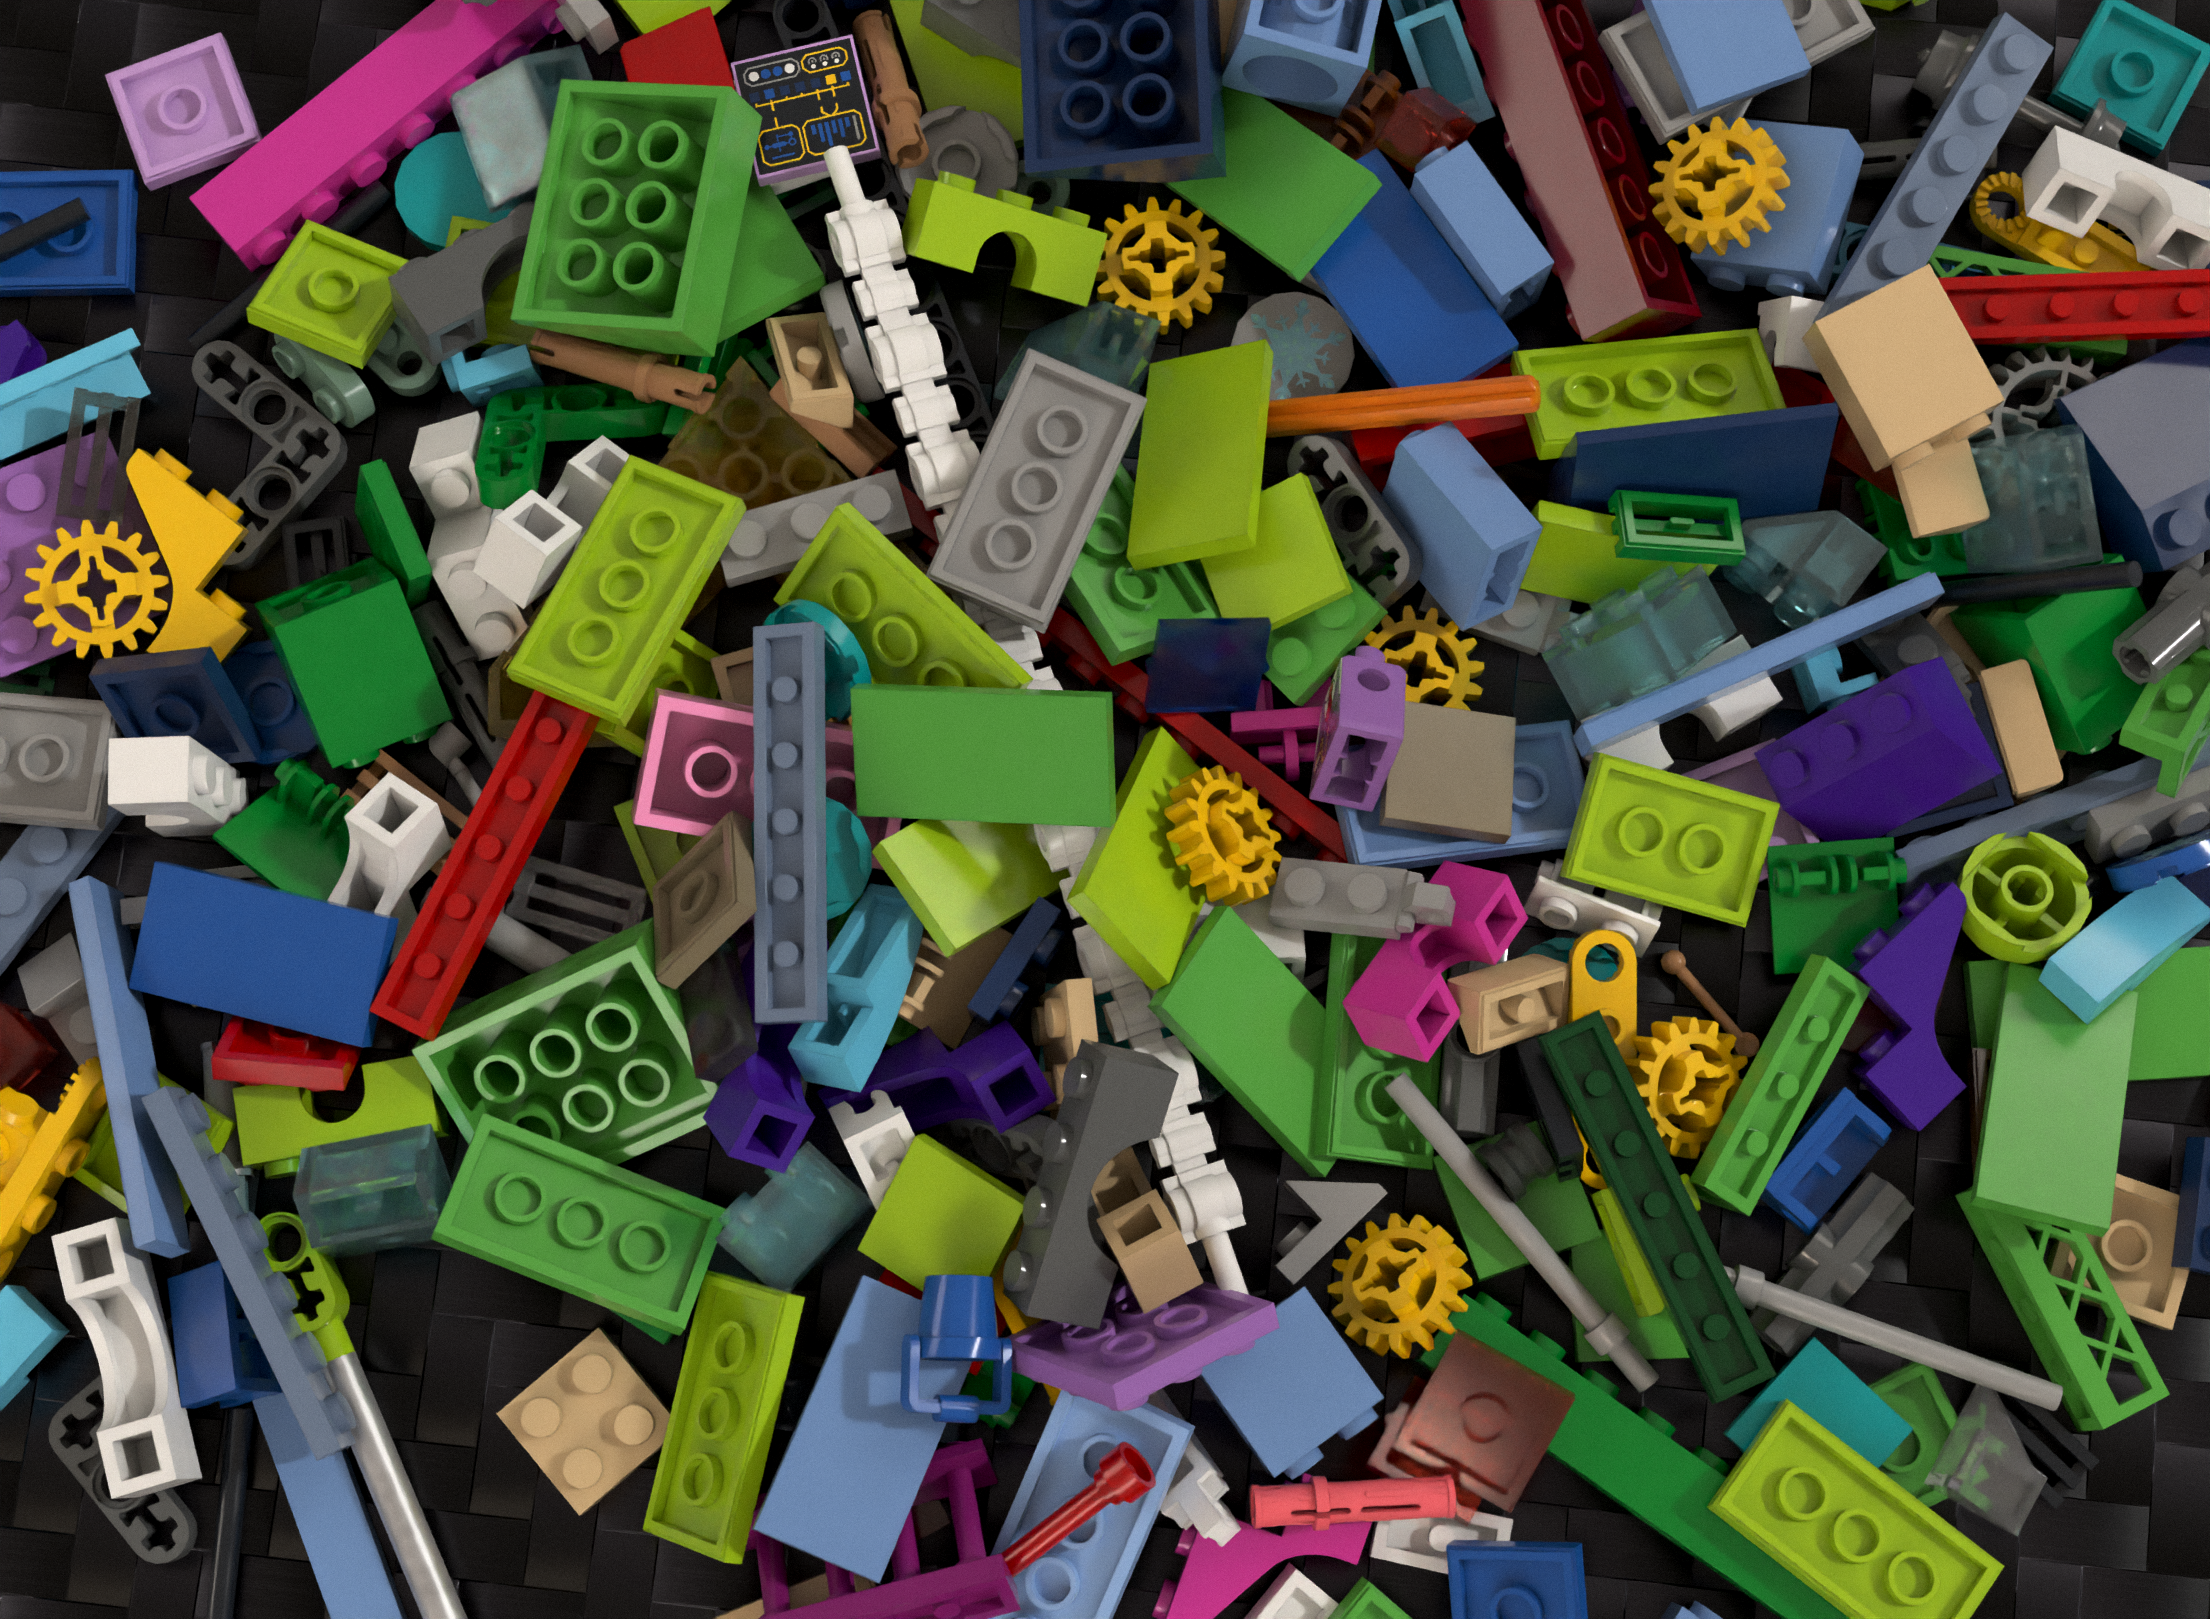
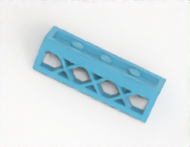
M132 328L0 384V462L145 399L151 394L131 356V353L141 345Z

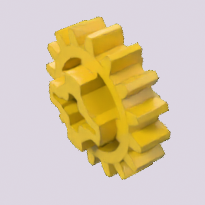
M1719 116L1713 117L1710 131L1702 133L1693 123L1688 126L1690 140L1682 145L1672 139L1667 143L1674 155L1671 161H1655L1653 168L1663 178V181L1649 186L1648 192L1659 203L1652 209L1653 215L1663 226H1666L1664 230L1674 242L1679 244L1685 240V243L1693 253L1700 254L1709 242V245L1718 256L1725 255L1728 241L1736 239L1745 249L1750 246L1748 232L1754 227L1765 233L1772 229L1764 217L1768 210L1783 211L1786 206L1775 191L1790 186L1789 177L1780 168L1787 161L1776 145H1772L1773 140L1762 127L1753 131L1744 118L1738 117L1729 130ZM1735 152L1750 156L1754 159L1755 164L1749 165L1745 159L1737 160ZM1689 206L1693 212H1701L1703 221L1688 216L1683 207Z
M1155 197L1148 198L1147 211L1143 213H1138L1136 208L1130 203L1124 205V223L1121 224L1111 218H1107L1104 222V233L1108 234L1109 240L1105 242L1095 281H1105L1097 288V299L1100 303L1110 302L1115 299L1113 319L1118 322L1129 313L1134 315L1135 331L1139 333L1144 330L1148 320L1157 321V327L1161 335L1168 333L1171 319L1177 318L1186 329L1191 327L1193 320L1192 309L1195 307L1197 310L1208 314L1212 309V299L1207 292L1219 293L1223 287L1224 277L1214 271L1225 268V252L1212 250L1218 244L1219 232L1216 228L1203 232L1200 231L1203 223V213L1200 210L1193 212L1188 218L1181 216V200L1178 199L1173 200L1168 211L1159 210ZM1169 232L1180 236L1186 241V243H1181ZM1143 233L1142 238L1134 247L1123 248L1132 238ZM1155 258L1162 259L1166 272L1154 273L1150 260ZM1197 278L1188 291L1173 299L1174 293L1182 284L1193 283V279ZM1135 288L1148 300L1142 299L1134 295L1128 289Z
M82 520L81 536L72 538L62 527L57 529L56 533L61 545L54 551L41 544L36 548V552L46 562L44 568H26L25 576L33 582L40 584L38 591L24 595L25 603L34 606L42 605L44 612L37 616L33 624L37 629L46 628L53 624L57 631L53 636L51 644L56 648L65 644L69 638L76 641L77 658L84 659L89 652L90 645L100 646L103 657L112 658L113 644L120 641L128 650L134 652L138 649L133 634L138 629L154 635L158 630L153 621L148 618L150 611L167 612L168 603L154 597V590L168 586L169 578L163 575H152L150 568L157 564L161 556L157 551L143 556L137 551L143 537L138 532L131 535L126 541L118 539V524L114 521H110L104 535L94 533L90 520ZM102 548L113 550L127 558L136 568L137 572L120 573L104 561ZM79 551L81 565L72 577L67 581H59L52 584L54 575L62 562L70 555ZM91 561L96 562L97 572L101 574L103 582L105 584H115L117 592L106 595V605L103 606L104 620L98 618L97 607H93L90 597H79L78 588L88 586V575H91ZM142 597L140 606L132 619L122 627L115 629L113 615L125 600ZM74 607L90 618L92 633L79 630L70 625L61 617L56 608Z
M1411 605L1404 606L1400 622L1395 623L1386 614L1378 623L1380 633L1376 634L1371 631L1360 643L1362 646H1372L1381 651L1386 645L1397 639L1413 637L1412 643L1398 651L1385 648L1383 652L1385 663L1399 665L1406 672L1411 664H1417L1422 667L1421 677L1423 679L1419 686L1411 687L1406 684L1405 701L1424 704L1432 699L1440 702L1446 699L1449 701L1443 707L1471 711L1462 700L1478 701L1482 694L1483 688L1469 682L1470 679L1480 676L1485 669L1484 662L1468 661L1467 658L1477 645L1475 638L1459 642L1455 637L1459 627L1453 620L1445 627L1438 625V610L1431 607L1424 620H1416ZM1436 644L1448 654L1454 668L1443 664L1435 650Z
M1217 765L1209 770L1204 767L1180 779V785L1169 791V795L1175 804L1165 808L1164 815L1175 823V828L1167 832L1166 836L1167 840L1177 843L1180 847L1181 852L1175 858L1177 865L1188 864L1191 869L1189 883L1192 887L1204 883L1206 885L1207 899L1210 902L1223 898L1225 905H1229L1232 908L1241 903L1244 906L1269 894L1268 888L1275 885L1277 880V873L1273 868L1280 866L1282 858L1273 848L1275 842L1282 839L1280 833L1269 829L1267 821L1273 815L1271 809H1260L1257 805L1259 791L1255 787L1245 791L1242 788L1241 774L1236 771L1226 776L1221 765Z
M1673 1016L1672 1022L1655 1021L1651 1023L1653 1037L1636 1036L1633 1040L1636 1049L1640 1053L1638 1058L1623 1059L1628 1071L1632 1073L1631 1077L1669 1155L1698 1159L1699 1152H1705L1743 1079H1739L1738 1071L1748 1063L1747 1056L1730 1053L1737 1038L1733 1034L1718 1033L1719 1023L1715 1021L1697 1020V1017ZM1690 1045L1695 1047L1697 1050H1691ZM1671 1123L1680 1124L1681 1130Z
M1397 1213L1390 1214L1388 1229L1381 1230L1372 1221L1367 1222L1366 1233L1368 1238L1361 1243L1357 1239L1348 1237L1345 1243L1352 1252L1349 1260L1336 1259L1332 1263V1266L1343 1275L1342 1281L1328 1285V1293L1341 1302L1332 1310V1314L1340 1323L1347 1327L1345 1333L1360 1346L1366 1343V1346L1377 1356L1383 1357L1391 1347L1402 1359L1409 1358L1412 1343L1416 1341L1429 1352L1434 1349L1433 1332L1440 1329L1442 1332L1452 1335L1455 1331L1452 1323L1447 1319L1451 1311L1467 1312L1468 1305L1457 1295L1458 1290L1472 1286V1278L1459 1268L1468 1260L1466 1254L1455 1244H1452L1454 1239L1440 1225L1433 1228L1421 1215L1416 1214L1408 1226ZM1414 1248L1406 1253L1400 1251V1249ZM1378 1318L1383 1323L1374 1321V1319ZM1392 1318L1399 1319L1400 1321L1398 1323H1385Z

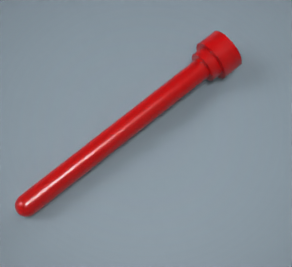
M1121 1442L1100 1458V1468L1094 1472V1481L1001 1553L1013 1578L1110 1503L1117 1506L1124 1501L1134 1503L1155 1487L1154 1473L1146 1459L1135 1447L1127 1442Z

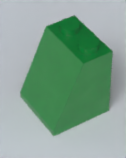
M2043 549L2006 575L2125 561L2122 554ZM2136 587L1961 605L1949 613L1955 627L1987 669L2020 659L2026 660L2029 663L2055 749L2086 755L2106 747L2113 739L2112 734L2121 729L2148 683L2144 682L2139 685L2122 672L2118 660L2112 655L2114 639L2147 613Z
M374 557L254 604L318 748L332 768L343 765L345 769H352L368 764L379 757L380 752L378 749L403 740L405 744L423 741L438 732V724L453 719L399 582Z

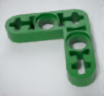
M606 383L521 387L497 393L488 402L474 467L480 502L493 509H506L531 489L537 493L546 442L598 439L602 435L606 438L655 435L662 432L671 404L660 400L645 403L637 400L633 392Z

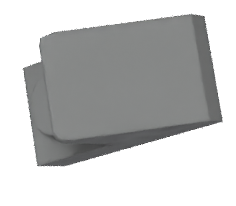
M69 932L17 968L29 1009L34 1015L49 1020L80 1066L81 1064L85 1065L86 1060L89 1058L99 1057L78 940L75 933Z
M1286 1181L1283 1184L1284 1188L1318 1224L1310 1230L1301 1221L1274 1248L1283 1258L1272 1268L1290 1287L1293 1286L1387 1192L1379 1183Z

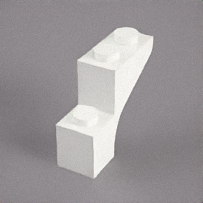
M478 411L419 428L409 470L436 519L427 553L428 561L433 570L432 575L470 646L474 648L478 655V661L517 651L536 618L531 604L522 609L472 571L494 517L503 511V509L487 507L480 502L474 467L484 423Z
M388 772L344 816L350 836L349 854L343 873L327 901L399 918L390 966L395 961L418 916L409 890L451 848L452 844L438 804Z

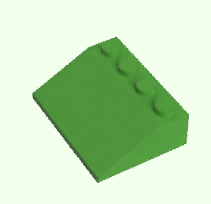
M561 79L511 320L516 324L655 353L714 357L762 116L730 86Z
M654 917L448 1013L434 1042L420 1037L411 1049L468 1145L482 1114L485 1113L614 1165H618L706 1125L707 1123L703 1116L724 1079V1074L688 978L676 990L656 981Z

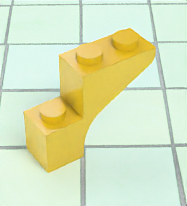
M138 448L127 463V476L167 564L173 584V598L168 618L147 651L149 653L211 646L223 667L253 629L241 621L248 611L218 588H216L211 596L202 590L249 533L248 529L237 522L244 511L214 488L205 497L185 482L192 474V471L161 448L153 457L147 451Z

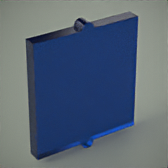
M1269 617L1158 619L1152 657L1145 661V667L1149 674L1144 702L1146 713L1255 711L1262 673H1266L1270 668L1266 659L1271 631Z

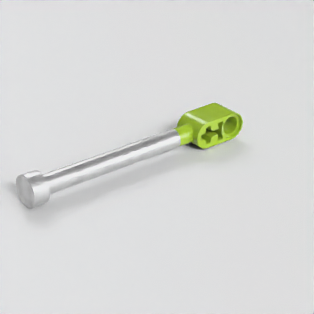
M287 1212L269 1214L260 1220L269 1242V1246L263 1249V1252L274 1273L281 1271L286 1278L288 1274L300 1273L303 1281L288 1279L298 1302V1306L292 1309L293 1314L302 1332L310 1331L318 1340L325 1354L327 1366L321 1369L332 1394L337 1391L341 1392L353 1411L356 1427L350 1431L356 1444L352 1445L351 1448L423 1619H468L343 1321L348 1314L350 1305L349 1295L319 1225L308 1217ZM293 1225L300 1233L301 1247L292 1259L284 1262L275 1251V1239L283 1228ZM314 1267L313 1272H306ZM308 1290L324 1294L325 1301L320 1302L316 1306L318 1316L315 1314H303L301 1305L310 1300Z

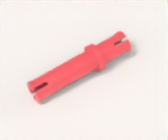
M1451 1474L1434 1477L1384 1478L1327 1482L1325 1476H1311L1309 1483L1261 1486L1252 1484L1250 1486V1516L1253 1529L1289 1525H1312L1314 1531L1328 1530L1332 1523L1420 1518L1453 1519L1456 1513V1493Z

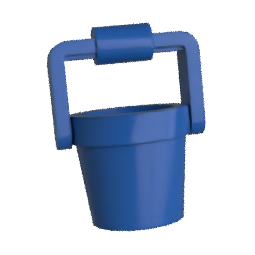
M977 1275L925 1276L917 1334H905L902 1341L900 1389L902 1407L910 1413L932 1414L935 1422L975 1423L979 1415L1004 1414L1008 1411L1011 1404L1012 1343L1010 1338L998 1337L993 1278ZM920 1360L993 1361L992 1401H981L975 1395L936 1394L933 1399H919Z

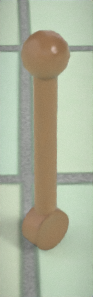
M1668 950L1661 958L1663 970L1668 974L1677 975L1723 1030L1737 1038L1732 1048L1734 1054L1744 1055L1747 1058L1754 1056L1759 1050V1040L1752 1033L1742 1032L1686 968V958L1680 951Z

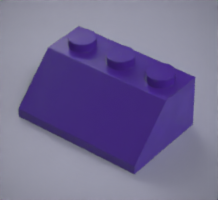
M1942 656L1904 668L1754 753L1783 811L1826 842L1879 838L2003 773Z

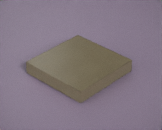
M1405 701L1404 737L1381 790L1379 826L1505 844L1511 837L1516 718Z
M734 810L727 813L653 886L656 981L674 990L757 911L751 819Z

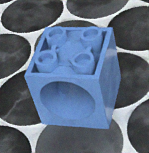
M1237 0L1222 65V85L1338 118L1367 69L1382 0Z
M1305 1286L1275 1305L1280 1328L1255 1340V1346L1252 1349L1238 1355L1224 1356L1202 1367L1203 1371L1199 1375L1267 1474L1275 1478L1284 1472L1287 1478L1290 1477L1291 1480L1300 1476L1324 1457L1317 1446L1335 1433L1341 1439L1345 1438V1440H1348L1375 1421L1378 1415L1372 1406L1384 1398Z

